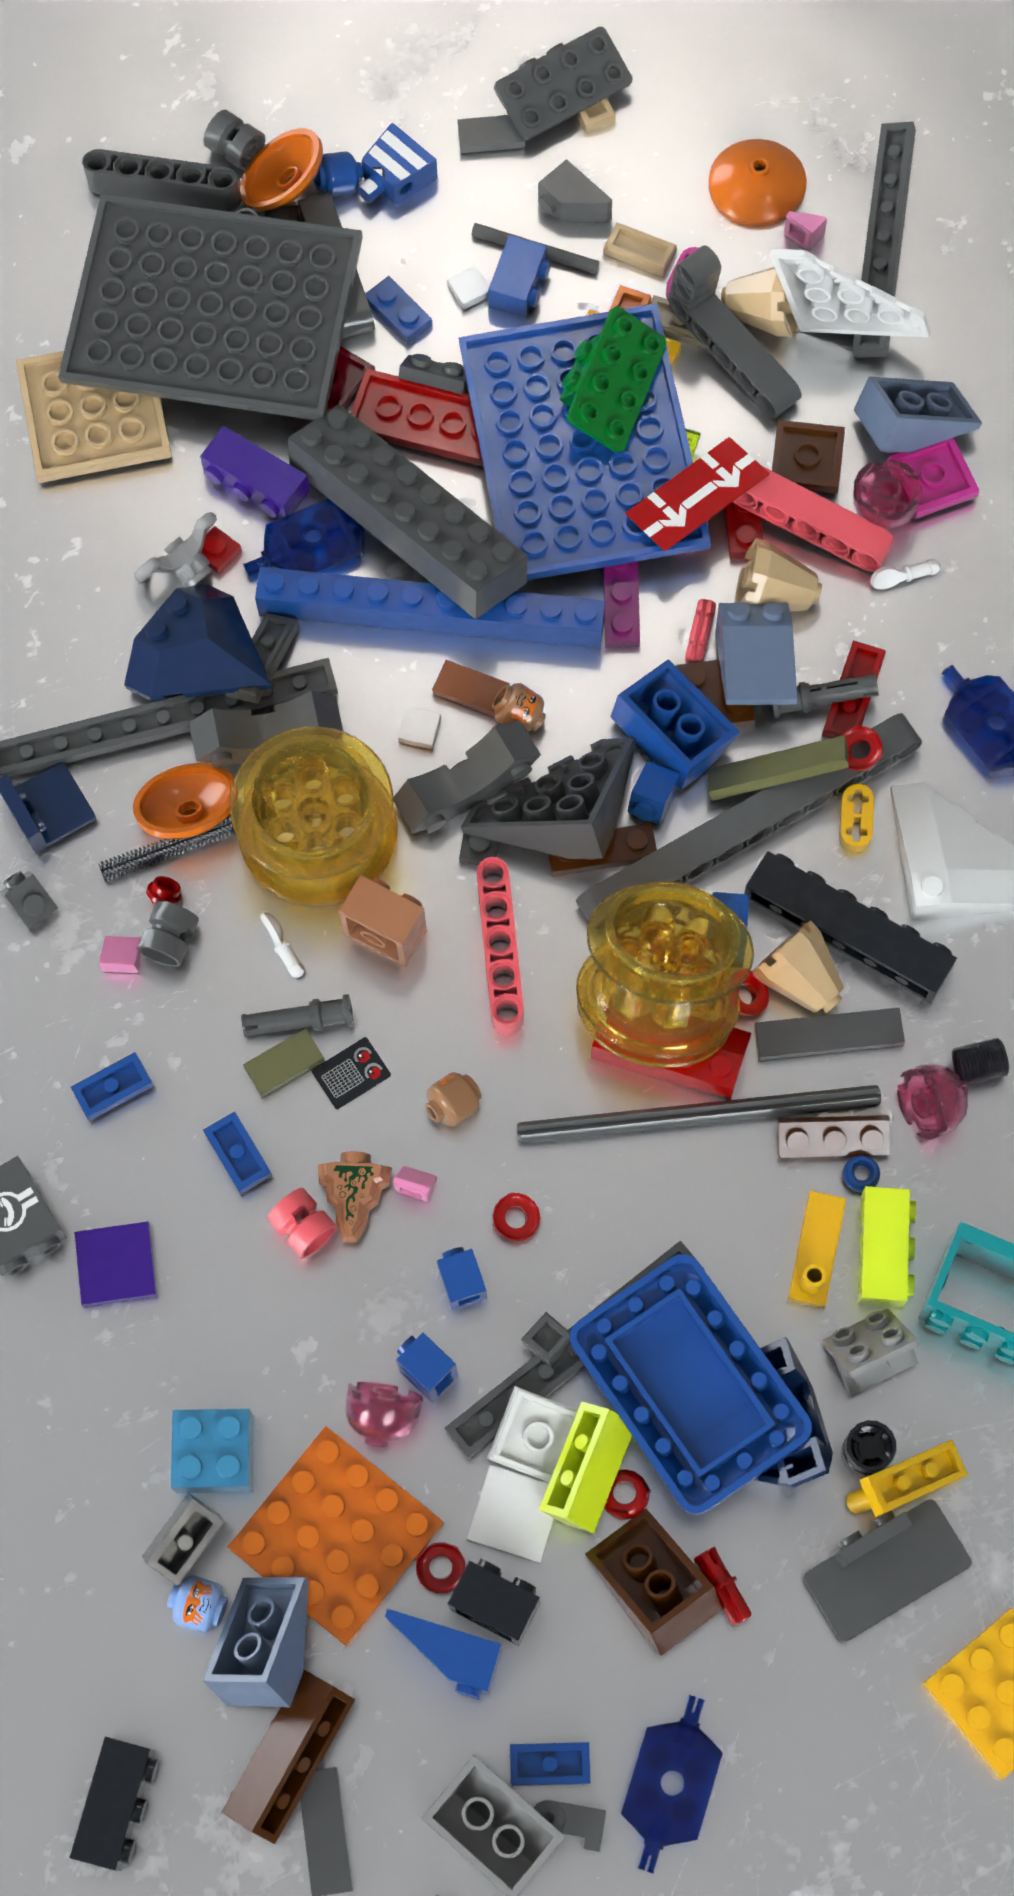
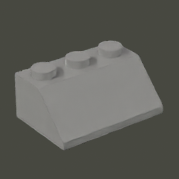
M475 1755L469 1759L421 1817L425 1823L506 1896H518L565 1838L560 1831Z

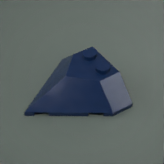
M208 584L179 587L172 592L134 638L124 682L126 689L151 701L165 700L166 695L184 694L188 698L234 693V691H239V688L258 686L260 690L273 689L234 597Z
M784 1337L760 1349L808 1414L812 1422V1434L810 1439L754 1480L795 1488L828 1474L833 1451L813 1386L792 1345Z

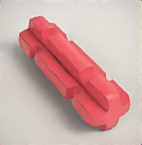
M700 599L698 601L696 616H694L689 637V645L685 654V661L687 663L704 661L716 610V603L712 600Z

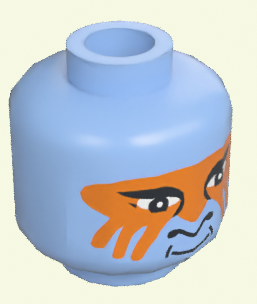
M191 1575L183 1581L181 1586L174 1584L167 1606L173 1608V1621L177 1625L205 1633L212 1626L219 1627L227 1607L228 1597L223 1596V1588L219 1583Z

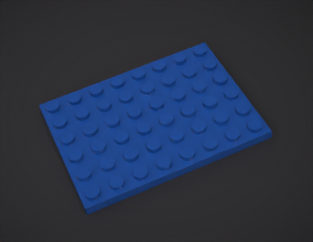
M657 303L624 309L664 336ZM609 311L458 337L495 528L528 555L527 581L711 548L707 522L703 523L667 551H663L625 514L693 463L667 345L623 451L619 453L611 451L567 421V413L570 407L560 401L564 390L562 386L563 380L567 373L573 369L576 361L574 354L577 347L584 340L588 341L601 333Z

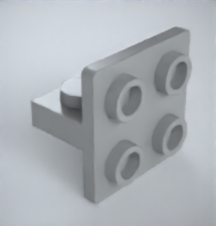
M889 1309L872 1312L864 1320L849 1327L840 1328L831 1336L822 1340L824 1348L835 1359L844 1386L851 1396L918 1364L914 1348L919 1345L916 1337Z

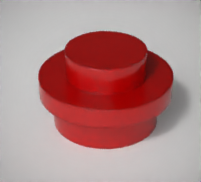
M156 877L153 882L148 884L146 894L154 905L157 901L179 905L182 898L180 884L169 877Z

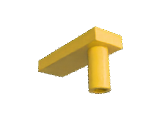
M815 1191L809 1192L787 1301L821 1309L825 1308L847 1198Z
M951 1439L859 1480L862 1487L848 1493L846 1503L853 1513L860 1514L872 1509L875 1517L968 1476V1473Z

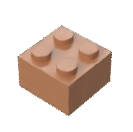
M360 875L339 909V915L344 935L406 967L427 932L424 908L421 907L422 903L415 897L405 893L400 896L391 891L390 886L376 877H372L369 880Z

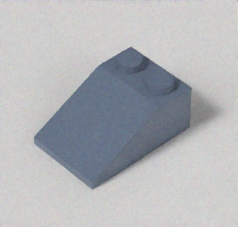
M869 376L853 409L864 428H866L876 443V446L885 453H910L977 430L982 425L981 420L954 382Z
M742 602L719 603L715 639L726 705L797 704L793 625L789 604L768 602L761 605Z
M253 1577L242 1579L203 1679V1682L227 1706L291 1707L304 1667L309 1581L306 1577Z

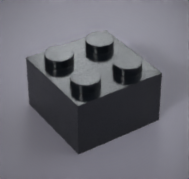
M480 1559L478 1565L469 1560L447 1603L449 1609L520 1646L540 1605V1597L535 1595L537 1592L536 1587L518 1577H515L513 1583L502 1578L501 1569L486 1560Z

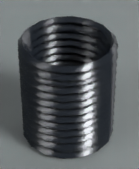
M999 1038L967 1044L952 1050L954 1071L958 1082L962 1086L998 1077L1001 1078L1009 1074L1007 1052Z

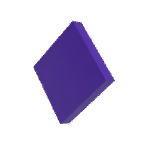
M148 1221L74 1232L80 1297L83 1307L157 1297L151 1229Z

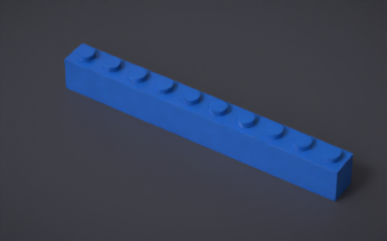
M266 567L259 568L255 594L258 614L262 617L266 613L304 621L601 649L605 614V600L515 591L479 618L474 619L432 583Z

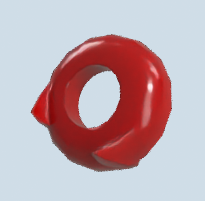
M857 725L843 733L848 743V769L857 772L866 771L874 767L884 756L882 740L873 729ZM858 742H865L871 748L869 755L863 759H855L851 756V749Z
M744 970L737 972L722 989L728 998L729 1004L740 1015L748 1017L759 1015L766 1009L769 1003L767 985L763 984L752 971ZM740 986H745L751 992L752 1001L750 1004H746L740 999L738 994Z
M514 1192L509 1193L501 1198L494 1207L492 1215L493 1229L505 1239L512 1241L525 1240L532 1236L539 1227V1208L534 1200L527 1195ZM518 1208L523 1211L525 1223L521 1228H512L507 1224L505 1214L508 1209Z
M619 1470L604 1508L610 1515L619 1520L634 1518L648 1505L651 1490L644 1478L635 1471ZM629 1483L635 1488L636 1496L632 1502L622 1504L616 1501L613 1491L618 1484Z
M446 1542L433 1543L425 1547L416 1557V1575L420 1583L427 1590L435 1593H447L454 1590L466 1568L465 1560L459 1548ZM445 1556L451 1561L452 1570L447 1577L437 1578L431 1574L429 1565L433 1558Z

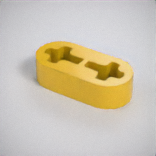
M853 784L847 787L843 793L840 805L839 840L844 849L853 853L864 851L870 845L873 834L874 795L871 789L865 785ZM854 795L860 796L861 801L865 802L862 803L860 814L854 813V802H852ZM854 823H859V834L865 835L861 836L858 842L853 841V837L850 835Z

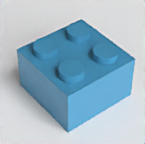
M173 1410L171 1488L176 1493L253 1492L254 1415L251 1410Z

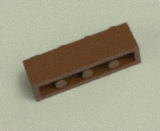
M303 1669V1674L291 1707H280L221 1813L250 1832L276 1844L356 1699Z

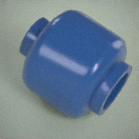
M347 151L323 154L319 171L313 180L314 185L322 193L330 192L332 197L354 194L358 187V182L363 180L362 165L360 162H356L354 156Z

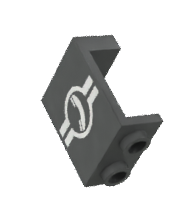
M18 1155L0 1166V1274L4 1276L7 1273L14 1275L21 1272L29 1265V1260L39 1254L45 1256L54 1252L61 1246L60 1241L67 1238Z

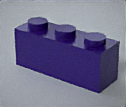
M225 426L220 429L200 455L203 473L211 482L217 485L221 483L231 488L238 498L244 501H253L270 517L275 518L278 516L287 522L310 492L308 477L305 473Z

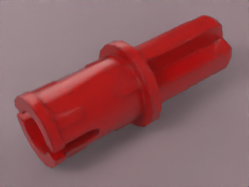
M712 1547L709 1549V1552L706 1550L695 1557V1563H697L703 1575L714 1586L720 1604L731 1624L738 1625L749 1619L751 1611L734 1583L737 1581L736 1576L731 1577L716 1547Z

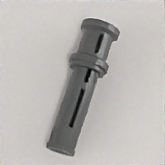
M876 674L809 685L805 681L799 682L797 686V704L773 705L774 716L778 718L781 716V713L803 710L804 713L810 712L809 710H813L814 706L879 696Z
M349 994L343 995L342 999L322 1002L318 998L313 999L307 1006L241 1015L242 1027H245L243 1029L245 1037L306 1027L323 1031L324 1027L346 1024L348 1027L354 1026Z

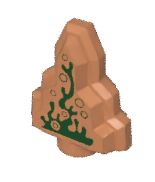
M343 1152L340 1156V1162L318 1164L319 1184L326 1188L327 1202L336 1209V1225L344 1243H358L368 1226L369 1211L379 1204L382 1190L390 1185L392 1167L371 1163V1155L365 1152Z

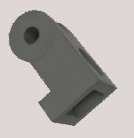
M544 1800L536 1804L534 1809L562 1834L585 1838V1850L600 1852L606 1810L552 1800Z

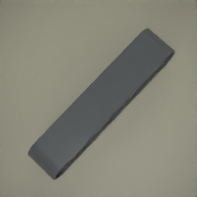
M103 149L91 150L82 158L88 186L92 192L97 194L227 212L238 208L242 201L237 174L232 168L226 166Z
M330 192L297 201L302 222L342 228ZM357 269L342 334L343 339L375 330L372 312Z

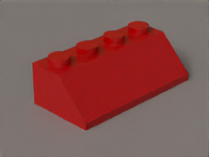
M613 990L602 1013L592 1043L591 1059L723 1100H731L752 1033Z

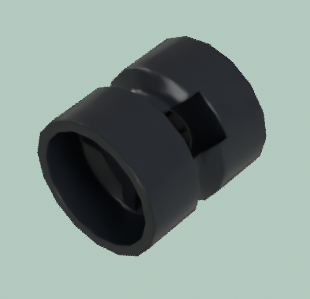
M866 1420L858 1423L848 1433L841 1446V1457L844 1465L851 1473L859 1477H867L885 1469L893 1461L896 1454V1439L893 1432L885 1424L878 1421Z

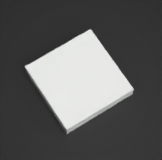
M515 1386L487 1458L549 1483L578 1410Z
M490 1465L467 1541L541 1564L554 1521L553 1517L539 1510L549 1483Z

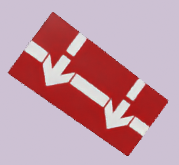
M728 437L625 514L663 551H667L766 478L770 473L731 437Z

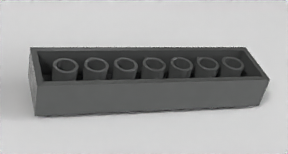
M340 404L326 412L324 418L315 419L288 437L289 465L305 473L310 484L474 619L479 618L526 584L528 560L526 553Z

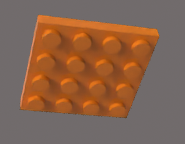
M325 1426L227 1547L262 1577H306L309 1581L307 1614L347 1647L415 1562L416 1557L425 1549L445 1523Z

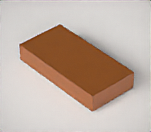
M445 660L432 691L434 695L494 717L495 710L492 708V703L498 692L505 685L510 686V683Z

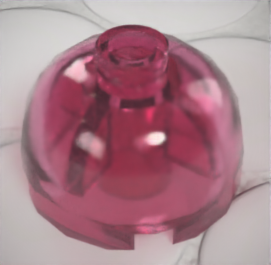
M886 459L884 464L874 465V461L863 467L854 480V508L857 514L868 522L886 530H893L905 525L916 514L922 499V487L919 482V476L906 463L894 459Z
M929 1063L902 1073L900 1077H904V1082L897 1086L898 1102L908 1125L913 1124V1121H915L917 1127L921 1130L916 1134L921 1138L931 1140L953 1131L960 1125L967 1114L968 1090L965 1083L955 1072L947 1066Z
M360 1381L357 1382V1387L350 1383L348 1384L345 1404L348 1423L356 1433L366 1437V1444L387 1447L388 1441L400 1440L409 1435L415 1428L421 1413L422 1395L409 1390L408 1397L397 1392L398 1386L391 1384Z

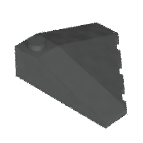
M635 738L601 739L591 744L592 752L583 755L579 760H574V757L570 755L548 766L549 774L540 777L536 782L531 783V780L527 777L504 789L506 796L496 800L493 804L488 805L485 799L470 809L461 826L462 832L567 859H603L614 837L636 746Z

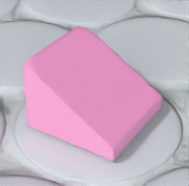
M789 211L786 215L784 234L805 250L810 251L824 237L827 218L820 215Z
M105 936L99 962L102 971L139 973L140 952L137 946L141 937Z
M403 1166L394 1177V1189L396 1193L428 1202L431 1200L437 1176Z

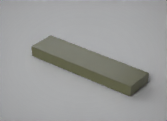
M845 735L709 768L708 794L711 801L849 768L848 743Z

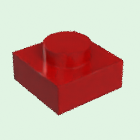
M216 526L206 534L202 553L210 562L208 566L219 575L242 551L239 543Z

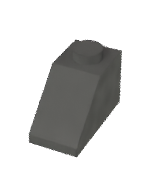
M567 159L538 182V203L547 214H553L559 221L608 222L612 219V199Z

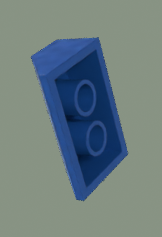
M669 659L617 696L610 716L630 738H635L636 744L655 764L680 773L677 786L681 790L704 774L740 734V731Z

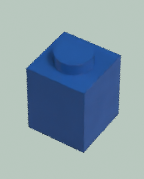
M647 761L631 792L627 812L643 821H650L660 825L675 795L680 773Z
M457 1247L442 1254L443 1258L437 1260V1265L452 1310L486 1299L487 1290L473 1249L464 1251L463 1247Z

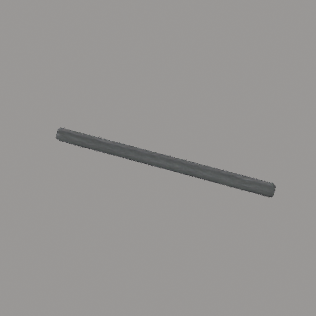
M878 1085L519 1122L517 1124V1137L519 1143L523 1144L874 1107L881 1103V1091Z

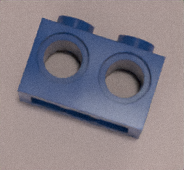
M423 1332L417 1338L413 1335L410 1336L397 1350L400 1356L396 1359L400 1373L432 1404L459 1377L456 1363Z

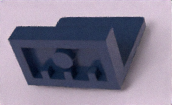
M60 762L31 779L14 786L7 775L0 778V794L35 854L96 820L95 813L64 762Z

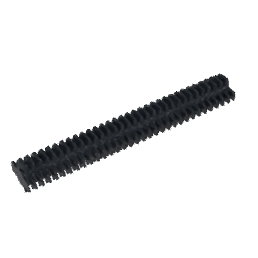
M230 814L231 818L228 815L227 820L225 818L215 828L198 836L185 839H168V841L164 838V842L159 840L160 844L155 841L156 846L154 843H151V846L147 844V848L143 846V850L139 847V852L137 849H134L135 854L131 850V855L126 852L127 856L122 854V858L120 855H117L118 860L116 857H113L114 861L109 858L110 863L105 860V864L101 861V866L99 863L98 865L105 882L106 879L110 881V877L113 880L114 875L118 878V874L120 876L123 873L126 875L127 871L130 874L131 869L133 872H135V868L138 871L139 866L143 869V864L145 867L148 866V863L151 866L152 862L156 864V860L160 863V858L164 861V857L167 860L169 856L172 858L173 854L176 857L177 852L179 855H181V851L184 854L185 849L189 852V847L191 850L194 849L193 845L197 849L198 845L202 847V843L206 846V841L208 844H210V840L214 843V838L218 841V836L222 840L223 835L225 838H227V834L230 837L231 832L235 835V830L239 833L233 815Z

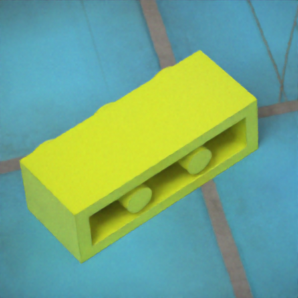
M865 1186L861 1194L858 1305L903 1308L908 1297H913L915 1278L913 1274H908V1260H914L915 1238L909 1237V1223H915L916 1201H910V1189Z
M581 1402L539 1507L540 1511L565 1525L594 1534L632 1437L617 1413L607 1408Z

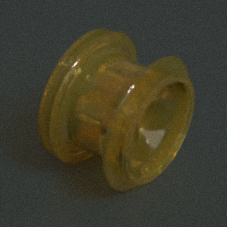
M319 726L300 727L284 731L259 745L243 762L233 782L230 795V814L234 831L239 840L241 854L253 876L275 896L292 904L305 907L335 906L344 903L360 875L369 880L372 877L379 879L387 868L395 849L398 833L392 784L380 758L368 745L358 738L337 729ZM311 780L322 782L315 789L304 787ZM343 794H350L354 797L348 803L337 801V798ZM281 799L292 801L286 808L275 807V804ZM320 818L321 821L318 826H312L313 819ZM351 827L355 829L347 837L339 835L343 828ZM284 832L294 835L287 842L277 840V837ZM317 846L324 847V849L311 850Z
M663 881L638 884L621 889L605 898L590 917L587 927V944L591 955L585 960L579 970L576 983L578 1013L586 1030L601 1046L611 1053L644 1066L659 1068L682 1067L698 1063L712 1056L724 1045L736 1025L740 1012V999L737 988L745 981L753 964V942L742 920L728 906L711 894L699 888L676 882Z

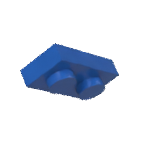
M389 275L365 293L370 308L407 345L433 326L432 318Z
M136 1052L71 1086V1089L87 1119L91 1121L154 1087Z
M235 1111L203 1129L204 1134L240 1195L272 1177L271 1171Z
M589 1742L510 1744L511 1786L590 1784Z

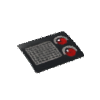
M367 1037L362 1038L312 1069V1074L335 1109L341 1108L391 1076V1073Z

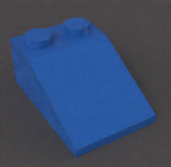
M387 1609L385 1617L388 1622L451 1684L456 1685L455 1691L457 1694L479 1700L481 1693L489 1696L503 1650L500 1643Z

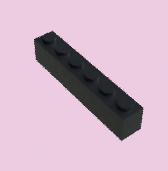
M767 851L746 884L744 894L749 895V901L798 929L811 920L821 931L826 945L932 1004L957 960V957L953 956L951 950L945 945L938 942L932 944L921 938L920 933L913 927L905 924L898 925L888 919V915L881 909L873 906L868 908L859 903L857 898L849 891L844 889L836 890L826 884L825 879L819 874L812 871L806 873L797 868L794 862L783 854L778 853L774 855Z

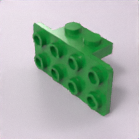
M616 306L612 308L608 313L601 333L588 341L584 340L577 347L574 354L576 361L573 369L567 373L563 380L562 386L564 390L560 401L570 407L567 413V421L615 453L623 451L666 348L667 341L665 337L621 307Z

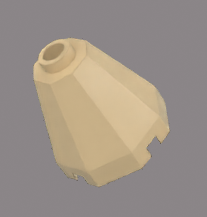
M775 267L733 279L728 282L727 287L722 289L721 301L738 320L775 336L790 337L793 335L792 333L798 332V326Z
M755 538L745 556V559L751 561L748 562L746 568H741L738 577L734 602L755 605L768 602L788 603L790 612L805 611L809 609L812 603L817 604L822 591V584L818 583L817 574L771 542Z
M810 920L797 930L798 933L796 935L788 937L773 950L752 972L763 984L813 1013L818 1012L820 1009L827 1013L842 1000L839 993L843 990L844 986L821 931Z

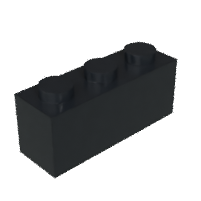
M109 1737L104 1738L69 1858L114 1871H121L123 1863L129 1865L136 1845V1840L131 1839L135 1823L141 1824L147 1807V1800L142 1799L146 1783H153L158 1769L159 1760L154 1759L156 1750Z

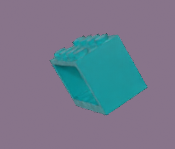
M960 1221L948 1241L917 1319L924 1321V1326L933 1332L943 1335L946 1334V1331L961 1337L959 1341L962 1344L977 1350L985 1347L996 1352L995 1357L997 1359L1014 1365V1333L937 1301L947 1281L948 1272L955 1256L1014 1280V1244Z

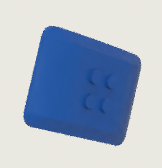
M678 1254L671 1257L572 1326L570 1343L574 1351L679 1505L688 1513L695 1515L708 1512L786 1458L811 1437L812 1422L808 1414L700 1263L693 1256Z

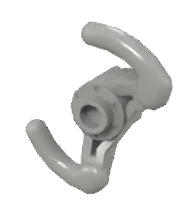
M212 512L204 514L197 520L194 530L188 539L183 541L179 536L164 549L168 555L158 558L153 557L146 561L135 572L134 577L136 581L140 583L145 582L155 572L176 574L184 585L188 583L189 586H195L212 571L208 566L210 564L209 560L202 553V548L207 531L217 520L216 515Z

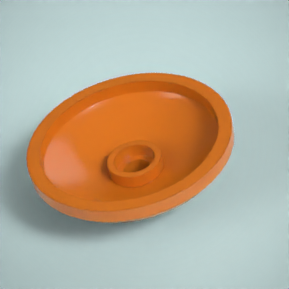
M298 128L287 131L267 143L254 156L244 171L240 182L242 201L254 211H271L281 208L301 196L314 180L322 162L323 145L320 138L310 129Z
M766 139L743 140L724 149L714 160L708 180L709 193L718 210L734 222L753 227L770 226L784 221L789 211L795 212L801 205L807 185L806 172L799 158L787 147Z
M191 763L176 766L156 775L139 790L133 802V814L139 827L148 834L165 839L191 838L215 828L225 820L238 800V787L232 774L222 767H213L212 764Z

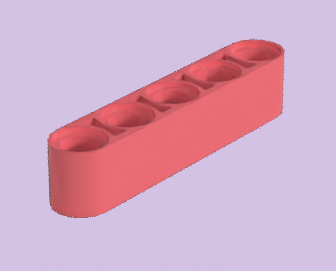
M767 468L765 469L770 474L733 501L743 509L869 572H875L881 568L893 544L894 538L886 529Z
M489 857L481 861L477 867V885L491 1020L497 1032L511 1035L518 1032L523 1025L524 1006L508 866L502 859ZM490 873H497L502 877L497 883H489L484 878ZM495 906L506 910L505 914L500 917H493L487 912ZM498 940H504L510 945L504 951H496L491 947L492 943ZM501 974H508L513 978V981L505 986L497 984L494 980ZM511 1008L516 1011L517 1015L511 1020H503L498 1016V1013L502 1009Z

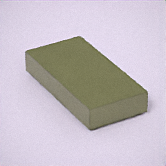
M305 1028L243 1064V1067L263 1098L325 1062V1059Z

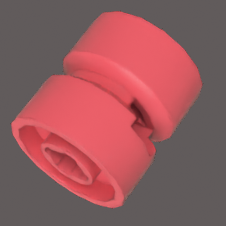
M303 1187L292 1191L284 1197L267 1217V1220L280 1235L288 1234V1244L301 1259L310 1256L321 1248L338 1228L324 1210L316 1211V1201Z

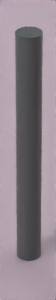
M478 223L473 225L471 233L472 236L504 246L509 235L523 238ZM547 245V259L594 274L597 273L599 267L598 260Z

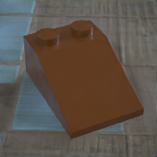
M647 1508L585 1553L586 1558L633 1623L660 1656L722 1610L714 1586Z

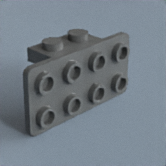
M599 26L565 45L559 43L546 52V55L537 60L534 57L525 61L519 66L518 70L496 81L494 91L520 137L527 141L627 88L632 83L633 77L604 27Z
M928 1499L908 1512H903L896 1517L892 1511L886 1513L872 1522L875 1530L864 1536L858 1530L839 1542L842 1547L841 1550L805 1573V1584L840 1641L847 1642L971 1566L972 1560L934 1500Z

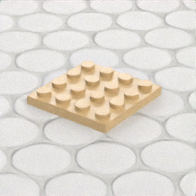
M64 351L16 360L35 471L39 483L172 457L160 397L61 383L58 375Z

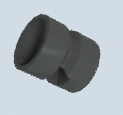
M221 110L208 124L203 142L205 147L221 157L225 156L228 162L244 171L254 156L265 146L266 139L265 134L248 123L243 124V120L228 110Z
M157 901L148 920L152 927L144 930L137 949L141 954L158 963L179 967L188 949L185 940H190L193 937L199 918L188 909L179 905Z

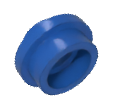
M864 1155L854 1156L844 1166L843 1179L851 1190L862 1193L865 1186L876 1187L880 1179V1169L872 1158ZM862 1169L866 1171L868 1178L866 1180H858L854 1172Z

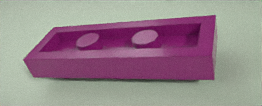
M638 561L603 567L605 648L640 647Z

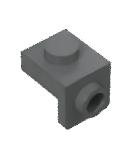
M18 871L3 882L5 888L0 891L1 895L9 902L28 929H31L58 909L35 875L29 871L24 874Z

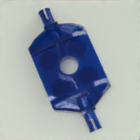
M328 498L266 524L264 551H261L262 557L244 563L243 566L247 576L250 577L259 573L260 567L318 572L356 555H359L360 560L364 559L366 529ZM312 530H318L323 533V537L317 542H309L304 537Z
M950 665L941 675L954 688L953 691L955 693L944 713L942 721L945 723L948 720L989 770V779L1014 776L1013 691L1000 676L985 675L971 680L969 677L964 679L954 665ZM991 716H1000L1005 720L1006 727L994 729L989 726L987 719Z
M689 1695L683 1718L681 1717L679 1722L646 1728L621 1811L624 1819L644 1839L643 1844L645 1846L638 1869L645 1871L648 1857L651 1855L647 1872L653 1874L660 1850H663L664 1846L698 1839L723 1754L714 1742L699 1728L700 1724L698 1721L705 1700L698 1698L694 1713H692L696 1699L692 1695ZM668 1771L679 1773L684 1781L682 1791L674 1796L666 1794L661 1787V1778Z

